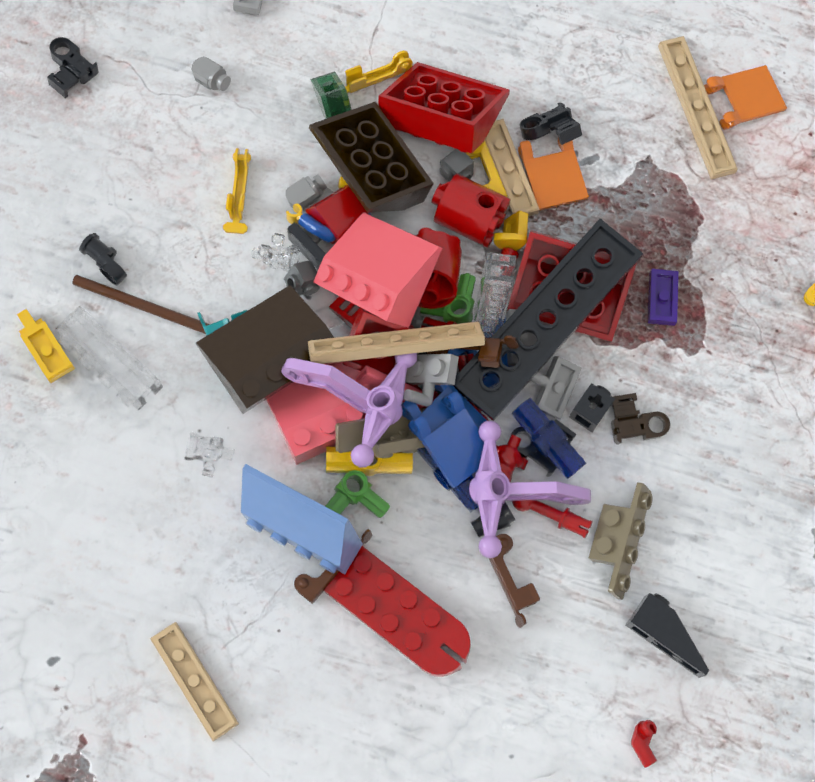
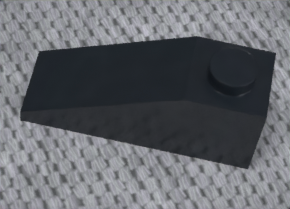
M649 593L644 596L625 626L698 678L706 676L709 669L676 611L669 606L670 602L657 593L654 595Z

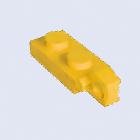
M27 309L17 314L25 327L19 331L20 337L50 383L75 369L45 321L41 318L34 321Z

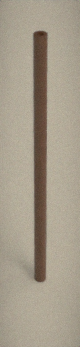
M75 275L72 284L206 334L202 323L198 319L79 275Z

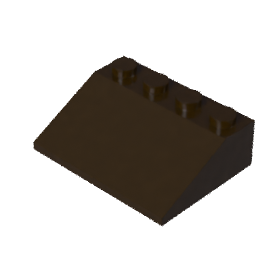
M376 102L309 125L310 131L367 213L403 211L425 201L434 183Z
M289 285L197 341L196 345L242 414L293 383L281 372L288 358L310 361L308 341L334 338L326 324Z

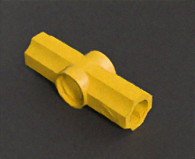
M326 447V473H348L349 471L357 470L364 473L365 476H373L375 474H412L413 453L397 452L393 453V456L390 458H378L374 454L377 460L376 464L358 467L351 460V451L339 453L336 451V447Z

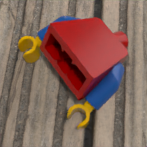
M341 176L338 182L339 190L305 209L306 213L302 214L301 205L294 204L293 210L297 214H291L289 211H286V219L291 224L299 223L304 229L325 242L335 244L363 212H367Z

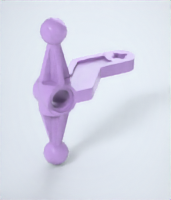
M417 353L395 355L397 364L384 381L371 391L330 365L288 358L281 372L293 382L326 389L358 411L366 413L362 443L355 446L351 451V460L358 467H367L374 460L372 449L388 427L396 423L402 416L401 403L404 396L407 368L412 367L416 363Z
M485 421L481 424L478 433L484 441L478 472L475 474V478L472 479L469 490L472 499L479 506L484 530V537L478 545L482 556L494 558L501 552L502 545L501 541L496 537L502 504L505 501L549 500L569 505H583L591 502V490L561 482L510 483L508 477L501 471L496 441L501 436V428L494 421Z

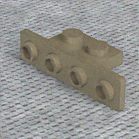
M401 416L396 423L388 427L372 448L376 457L390 458L393 456V453L397 452L415 453L418 448L425 447L421 440L409 429L408 424L410 420ZM365 419L342 422L335 425L336 451L339 453L352 451L355 446L362 443Z
M637 482L630 508L603 504L589 554V559L593 562L614 566L608 592L616 599L623 600L625 592L630 587L632 564H635L637 561L639 538L645 532L644 520L646 512L651 508L653 501L649 488L640 482Z

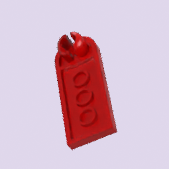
M361 546L347 572L343 574L339 571L324 591L327 595L427 674L444 677L462 669L458 661L441 649L445 645L460 657V660L466 664L471 649L470 636L466 627L363 546Z

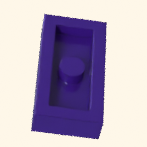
M651 269L649 272L648 323L676 325L679 271Z

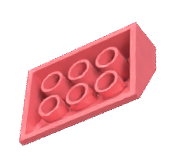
M363 212L323 257L313 283L385 321L409 328L442 248Z
M343 361L325 363V365L335 367L355 381L357 374L360 372L343 365ZM296 382L291 383L266 399L296 465L326 452V447H336L335 425L337 423L365 419L366 413L358 411L326 389Z

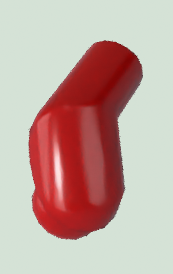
M651 720L640 721L635 726L631 739V745L644 768L657 761L649 747L653 734L657 732V727Z

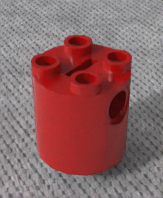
M456 173L451 181L445 184L440 183L433 195L431 203L437 206L434 222L489 248L494 238L493 232L496 228L499 229L506 216L504 213L511 199Z
M426 227L420 229L415 236L441 247L442 251L418 306L428 309L443 308L451 304L457 295L462 256L461 241L457 236Z

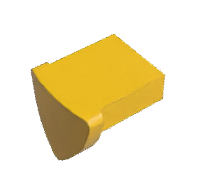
M519 210L504 220L503 233H494L493 242L499 249L502 250L504 247H508L517 251L527 243L528 213Z

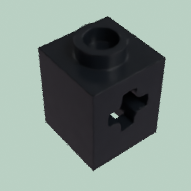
M591 383L574 407L569 418L590 432H593L615 398L611 396V393L605 387L595 386ZM593 402L597 404L595 409L589 407Z

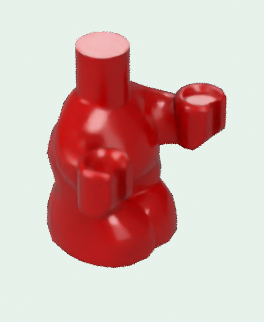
M515 435L510 436L507 444L496 445L501 471L508 477L510 483L515 468L525 470L528 460L523 458L517 450L522 439Z

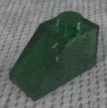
M335 71L310 79L325 119L352 110L347 90Z

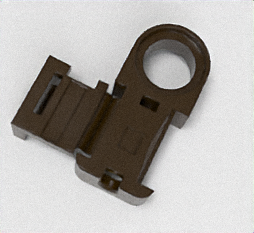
M636 393L613 396L615 400L612 403L615 419L611 421V428L615 444H621V439L643 436V441L656 439L669 431L670 420L662 412L644 413L639 415L638 418L640 410H636L634 401H637ZM656 417L663 422V430L660 433H655L650 429L649 421L651 418Z

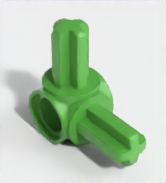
M470 273L461 274L457 295L451 304L436 309L421 308L420 313L443 317L444 322L453 321L457 324L472 322V311L475 302L472 294L476 277ZM458 309L466 310L462 314H454Z
M353 470L349 471L335 486L334 490L336 493L325 507L341 514L349 504L354 505L360 502L374 515L381 518L389 510L390 505L370 489L372 484L368 482L364 473ZM347 480H356L359 483L360 490L358 492L350 491L346 485Z

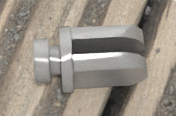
M205 56L193 62L191 70L195 81L210 90L220 89L225 91L229 87L231 78L226 75V71L221 65Z
M318 174L314 176L315 180L313 181L309 176L303 177L286 189V198L292 208L294 204H300L302 210L318 200L321 196L318 190L321 189L323 191L327 188Z

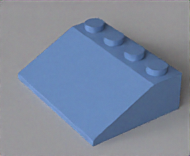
M245 464L242 469L241 513L248 520L246 525L259 533L263 529L271 533L270 538L280 545L285 546L286 543L295 546L296 549L294 551L308 560L313 556L321 561L319 564L321 567L331 573H335L338 570L345 574L363 545L349 519Z

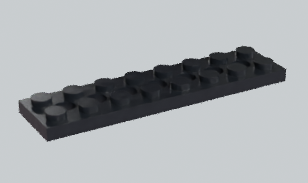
M599 219L491 337L504 339L505 336L515 337L519 347L511 349L503 344L498 368L481 366V361L478 360L479 350L456 375L455 385L453 386L494 421L641 259L643 253L602 219ZM598 252L608 253L611 260L606 264L597 262L595 255ZM580 272H588L592 276V281L589 284H581L576 276ZM562 292H569L573 295L574 301L569 305H564L559 302L558 295ZM544 312H550L555 316L556 320L552 325H544L540 322L539 316ZM524 333H533L537 338V342L532 346L524 345L520 340ZM507 353H513L517 356L518 363L513 367H507L502 363V357ZM487 374H495L499 378V384L493 388L486 387L483 383V378Z

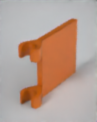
M766 65L722 77L712 76L707 79V84L704 85L708 95L724 88L734 111L726 112L723 115L724 119L719 121L724 130L739 123L783 112L787 109Z
M558 137V145L562 152L537 158L533 157L530 141L520 142L518 154L523 162L530 187L540 210L589 198L574 151L573 140L561 145Z

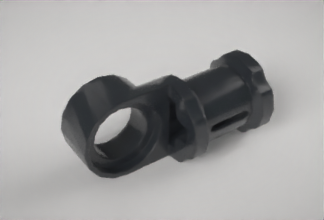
M96 233L89 234L82 241L79 251L83 255L88 254L94 259L100 272L106 279L118 286L127 277V274L114 261L117 251L100 241V236Z

